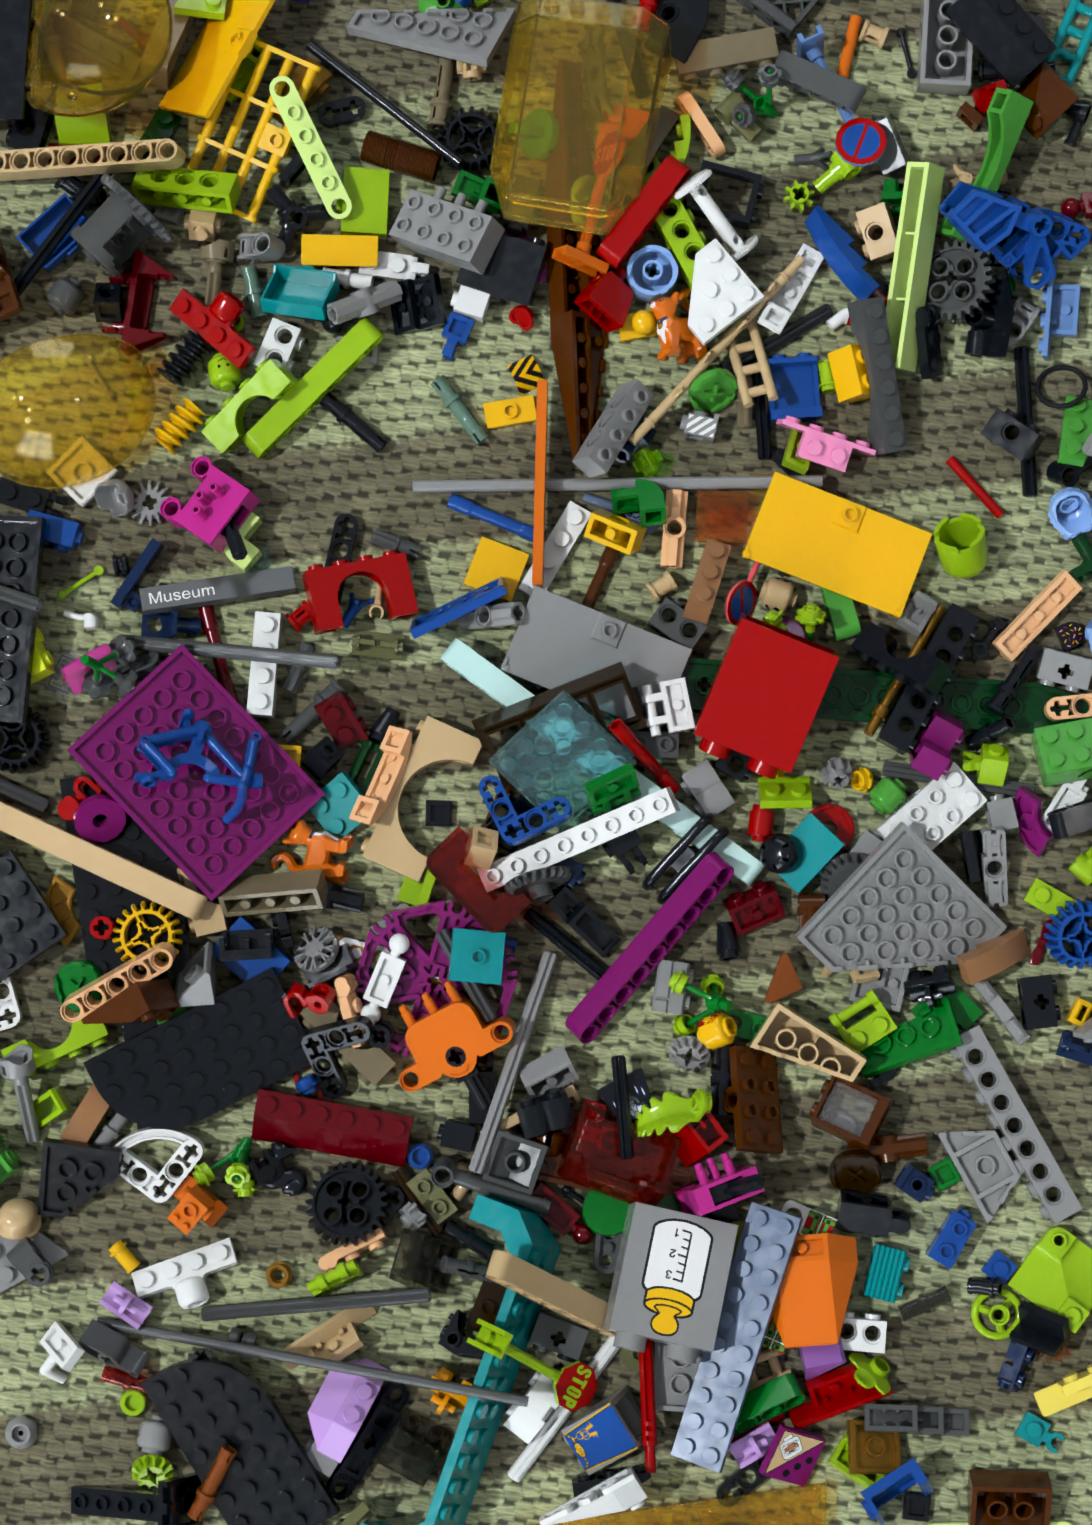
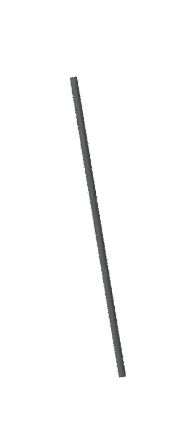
M98 1317L97 1319L99 1323L108 1328L125 1333L527 1407L529 1396L152 1326L141 1325L137 1330L125 1321Z

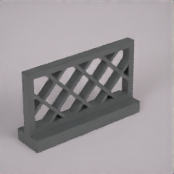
M770 0L736 1L767 25L774 27L776 32L789 40L795 29L819 0H781L779 2H771ZM786 6H800V15L796 20L787 14Z

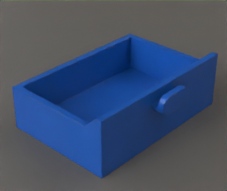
M66 193L16 236L32 256L72 205L73 201ZM83 213L72 229L76 225L81 227L89 218ZM70 231L43 265V268L48 273L52 272L68 256H72L80 248V245L70 236Z
M243 915L237 919L228 931L260 928ZM218 941V942L213 946V949H214V955L220 960V958H219V956H220L219 941ZM275 943L276 957L222 962L241 980L245 981L271 967L278 978L294 959Z

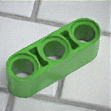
M820 587L824 605L828 606L825 608L831 629L834 631L833 636L835 640L839 641L859 635L861 627L853 600Z

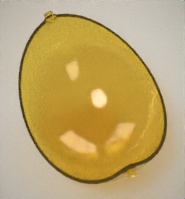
M74 334L42 340L25 346L0 359V475L18 484L30 487L62 488L88 482L117 467L140 445L153 421L156 409V388L153 374L157 373L154 363L149 365L141 352L133 345L115 337L98 334Z

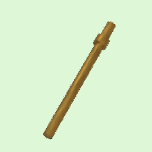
M937 606L907 658L917 655L924 649L946 611L943 606ZM896 679L893 680L881 703L876 704L871 713L872 718L864 730V733L870 737H873L880 723L886 720L890 713L889 708L903 685Z

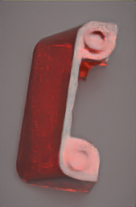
M458 826L429 854L426 861L427 868L485 930L492 933L500 932L521 915L532 902L523 892L517 896H510L503 892L499 897L493 891L486 892L478 875L468 865H464V858L468 855L465 851V844L469 836Z
M584 1102L580 1107L557 1170L558 1176L628 1204L639 1202L656 1206L666 1195L681 1138L674 1136L673 1133L666 1130L661 1135L655 1133L652 1137H647V1135L645 1137H638L634 1130H632L634 1157L632 1159H621L617 1124L604 1119L605 1112L600 1105Z

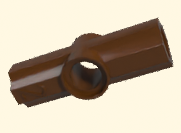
M925 1133L898 1136L897 1134L876 1136L869 1153L873 1154L879 1160V1163L899 1161L900 1158L928 1155ZM847 1142V1151L852 1149L863 1150Z

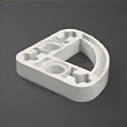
M142 1128L128 1134L113 1147L122 1149V1154L124 1155V1162L121 1161L120 1176L151 1200L158 1203L165 1202L171 1197L204 1153L203 1142L195 1135L179 1128ZM152 1139L171 1140L181 1144L160 1172L128 1148L137 1143ZM193 1144L196 1145V1152L198 1154L192 1153L187 1161L183 1159L188 1151L186 1145L190 1147ZM131 1160L134 1161L135 1163L131 1165L129 1171L126 1172L125 1169L129 1165ZM173 1163L180 1164L183 1167V1174L180 1176L172 1175L169 1171V1166ZM138 1167L145 1169L147 1178L142 1181L135 1179L133 1170ZM167 1178L170 1181L164 1190L167 1194L161 1193L157 1195L155 1193L157 1190L155 1185L160 1187Z

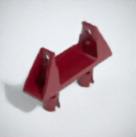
M136 250L133 269H125L118 277H109L110 283L121 282L124 285H130L125 318L122 319V322H105L113 326H101L102 333L122 334L120 350L127 355L136 354L167 340L168 335L164 332L147 330L155 288L154 281H177L178 278L145 254Z

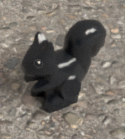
M274 1141L271 1144L272 1154L263 1149L264 1159L262 1161H248L257 1186L270 1190L281 1188L283 1194H289L290 1196L302 1194L308 1184L305 1171L299 1167L286 1168L283 1159L292 1155L296 1148H290L280 1141Z

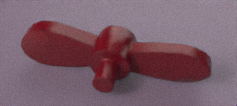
M1051 919L1044 922L1041 935L1036 940L1037 946L1029 958L1032 965H1038L1042 960L1044 947H1046L1045 943L1048 941L1044 938L1043 934L1050 931L1045 927V923H1052L1053 920Z

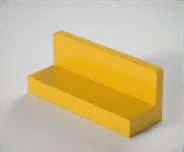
M302 234L301 264L309 266L377 267L380 238L378 236Z

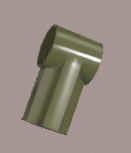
M733 91L714 109V112L720 119H724L723 122L726 125H731L746 141L751 143L761 135L766 126L757 117L755 122L746 129H742L738 124H735L733 120L734 108L737 104L741 103L743 105L746 102Z

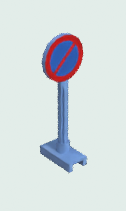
M821 25L815 26V34L804 39L802 33L797 34L796 56L829 70L824 61V31ZM837 108L844 121L836 135L835 146L838 155L843 161L852 166L863 167L878 161L886 149L887 138L883 128L871 119L855 118L853 114Z

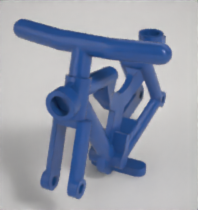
M185 709L182 712L178 722V729L152 735H142L137 751L142 753L158 771L135 773L134 782H141V786L145 788L154 787L157 785V781H173L177 775V768L185 764L198 765L206 772L203 775L205 782L235 786L238 789L233 806L222 818L225 824H230L241 813L248 799L250 788L261 789L263 786L262 774L254 773L255 761L261 740L259 732H253L247 743L242 767L212 735V727L207 721L198 720L191 725L194 717L193 709ZM191 741L188 753L178 754L170 760L158 749ZM204 743L214 751L235 776L220 774L218 767L211 760L201 755Z

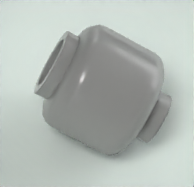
M152 1415L151 1420H143L141 1422L137 1438V1445L142 1447L141 1452L161 1456L162 1452H167L170 1449L173 1435L162 1417Z

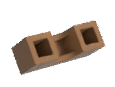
M707 538L682 617L704 624L708 623L732 547L731 545Z

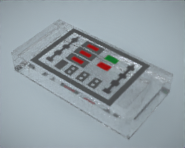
M64 646L54 666L56 673L50 675L43 693L67 704L72 690L59 669L83 654Z

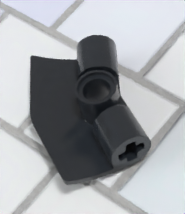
M662 0V4L657 10L658 19L643 47L656 56L662 57L665 53L682 63H686L707 25L710 0Z
M1003 269L993 277L996 283L989 284V287L994 290V293H986L985 296L989 299V303L983 301L980 303L983 310L980 311L975 308L973 310V318L968 313L965 314L966 323L971 326L966 339L964 351L966 355L985 358H1005L1007 355L1014 315L1007 269Z

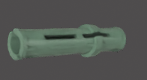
M442 375L435 382H432L431 386L444 401L443 405L445 408L451 410L475 442V445L478 446L485 441V438L488 439L489 434H487L461 399L462 395L460 392L457 393L445 376Z

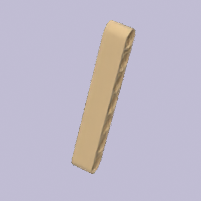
M493 1250L485 1275L486 1278L597 1333L615 1336L616 1332L602 1330L608 1302L515 1255L501 1250Z

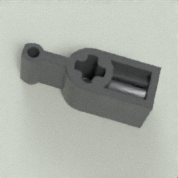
M94 1319L91 1320L79 1340V1345L85 1350V1354L109 1367H118L134 1378L139 1377L151 1356L147 1351L132 1345L125 1336Z

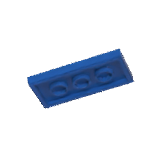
M504 577L497 578L412 620L410 632L413 638L416 639L506 595L507 583Z

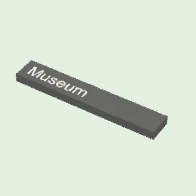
M292 566L139 589L143 615L296 592Z

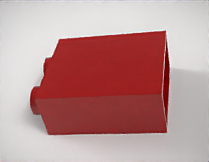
M741 613L695 724L694 734L702 737L698 748L721 759H727L731 749L750 757L747 768L771 779L776 778L779 769L791 773L839 660L838 651Z

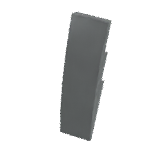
M864 1404V1431L969 1437V1409L924 1407L918 1405Z

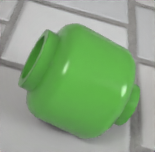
M884 777L870 790L869 796L871 799L869 803L882 816L885 813L893 815L907 801V795L904 792L907 787L898 778L892 780Z

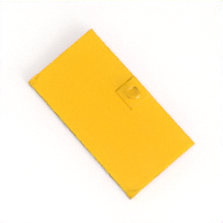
M227 0L224 21L207 19L170 85V89L166 92L158 106L165 111L209 119L242 59L246 58L252 51L258 36L257 32L275 0Z
M774 472L751 534L742 552V557L900 619L932 533Z

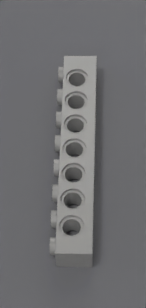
M974 1025L961 1032L963 1045L949 1049L955 1060L960 1059L964 1066L961 1069L964 1078L968 1083L973 1082L977 1089L974 1092L977 1101L981 1106L986 1105L990 1112L987 1115L990 1124L994 1129L999 1128L1003 1136L1000 1138L1007 1152L1012 1151L1016 1159L1013 1161L1020 1175L1025 1174L1029 1182L1025 1184L1026 1188L1033 1198L1037 1196L1041 1206L1038 1208L1046 1221L1050 1219L1052 1223L1057 1224L1083 1209L980 1026ZM972 1049H977L980 1053V1060L975 1064L968 1060V1053ZM985 1072H990L993 1076V1082L990 1086L985 1087L981 1083V1076ZM998 1095H1003L1006 1099V1105L1002 1109H997L994 1106V1099ZM1015 1117L1019 1122V1127L1015 1132H1010L1007 1129V1122ZM1028 1140L1032 1145V1150L1029 1154L1023 1155L1020 1152V1145L1023 1141ZM1041 1163L1045 1168V1172L1042 1177L1036 1178L1033 1175V1168L1036 1164ZM1054 1186L1058 1191L1056 1199L1049 1201L1046 1198V1191Z

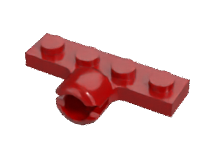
M182 289L169 308L173 314L240 369L246 367L258 349L234 328L235 322L244 310V304L231 293L219 291L211 305L207 307L188 290Z

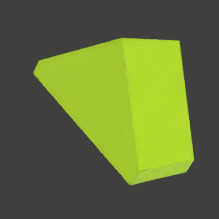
M60 1086L51 1088L33 1101L39 1129L73 1109Z

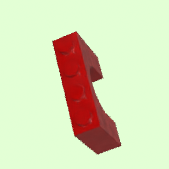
M391 550L382 553L383 556L373 558V555L370 554L357 558L358 561L348 563V559L334 561L333 566L323 567V564L309 566L308 570L303 573L302 578L315 635L340 631L344 627L338 602V590L342 581L352 576L368 577L380 586L384 595L389 621L415 616L419 611L406 553H398L397 550Z

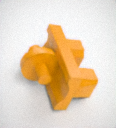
M442 1367L431 1378L450 1382L454 1374L445 1367ZM465 1380L461 1382V1384L473 1385ZM429 1389L437 1394H433L430 1401L438 1405L435 1413L440 1415L443 1409L453 1414L456 1409L454 1405L464 1410L468 1396Z

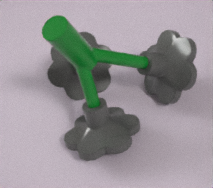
M123 634L110 641L111 654L99 660L88 655L81 657V663L92 668L94 671L88 672L85 675V681L82 683V690L85 693H89L92 699L110 696L114 682L120 685L116 694L120 699H123L132 690L134 682L138 678V674L134 669L128 675L123 676L120 673L115 674L104 667V663L112 659L119 661L123 666H128L137 659L135 642L127 639Z

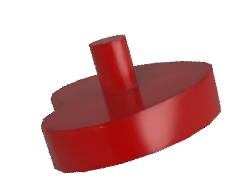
M516 306L509 313V320L513 324L519 325L525 331L530 330L535 324L534 314L528 306Z

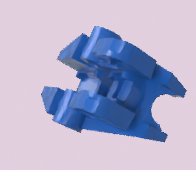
M962 181L957 183L938 207L941 213L973 248L983 252L990 251L995 256L997 262L1005 267H1009V276L1022 280L1024 286L1040 290L1056 276L1053 259L1059 253L1065 259L1072 260L1089 243L1091 238L1088 227L1073 221L1072 218L1063 213L1040 206L1030 208L1027 203L1016 197L1010 196L1004 199L1003 195L994 190ZM1055 222L1060 223L1061 228L1059 229L1055 227L1053 224ZM1073 232L1082 233L1080 238L1071 236ZM1011 234V237L1001 247L997 244ZM1022 262L1024 271L1022 274H1017L1016 266ZM1036 270H1040L1042 274L1040 281L1032 283V274Z

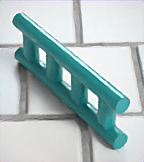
M1070 0L1053 40L1057 49L1045 59V61H1056L1058 57L1071 63L1066 76L1057 73L1071 88L1092 41V7L1081 3V0ZM1076 12L1090 17L1085 31L1071 25ZM1066 35L1081 40L1076 53L1061 48Z

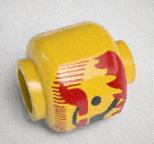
M722 1012L702 1018L697 1030V1037L700 1043L711 1050L733 1043L737 1034V1026L734 1019Z

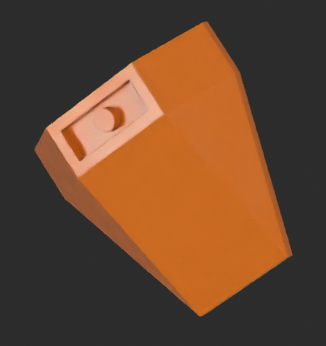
M831 1233L797 1236L772 1314L786 1349L839 1344L858 1268L856 1237Z

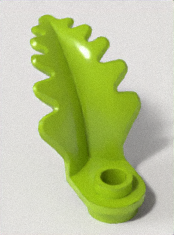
M697 1089L691 1098H683L667 1091L663 1093L662 1101L655 1097L650 1098L651 1109L646 1105H642L641 1110L643 1113H637L638 1120H635L634 1133L638 1137H645V1135L649 1137L655 1130L657 1135H661L667 1128H669L671 1133H677L688 1123L699 1122L704 1114L709 1113L712 1109L711 1093L705 1092L704 1089Z

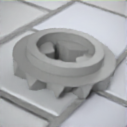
M681 1036L671 1043L669 1060L674 1062L675 1068L683 1067L684 1073L688 1069L696 1073L698 1069H704L709 1062L710 1049L700 1043L695 1036ZM689 1049H692V1057L688 1060L686 1054L689 1052Z

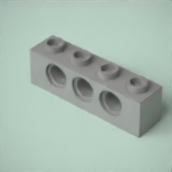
M638 379L620 384L572 462L589 478L607 473L655 395Z

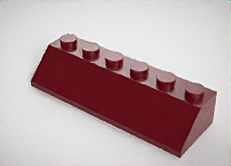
M259 1088L253 1118L252 1139L266 1142L280 1141L288 1146L405 1167L414 1116L269 1088Z

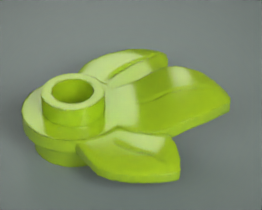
M854 1352L848 1356L849 1360L857 1368L854 1372V1377L859 1385L866 1389L876 1387L883 1395L890 1392L891 1386L887 1380L890 1366L883 1358L879 1356L868 1358L860 1352Z

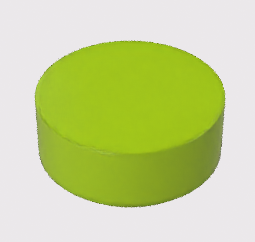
M139 1389L127 1390L120 1399L122 1411L129 1416L141 1414L147 1405L146 1395Z

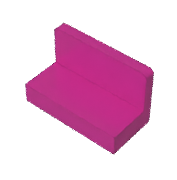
M103 643L84 655L99 660L109 655L111 650L107 643ZM82 656L59 669L75 695L83 692L82 683L85 681V675L88 672H94L92 668L81 663ZM114 659L104 663V667L110 671L117 666Z

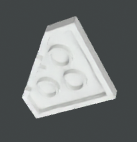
M716 238L695 254L688 328L705 346L764 299V295Z

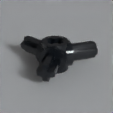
M276 183L269 186L265 191L266 195L278 208L277 214L281 218L279 225L282 226L278 238L285 243V253L289 252L295 233L300 232L302 227L308 226L309 221L331 217L324 203L306 206L305 203L298 204L295 199L290 200ZM292 211L299 213L296 214L298 217L296 221L289 220V218H292L289 215Z

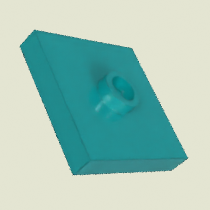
M453 928L448 980L501 985L506 933Z

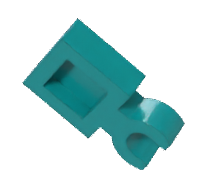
M1026 1411L1015 1431L1017 1436L1038 1448L1043 1441L1047 1449L1053 1453H1057L1058 1450L1051 1445L1052 1439L1059 1438L1062 1441L1065 1439L1059 1432H1048L1051 1424L1029 1411Z

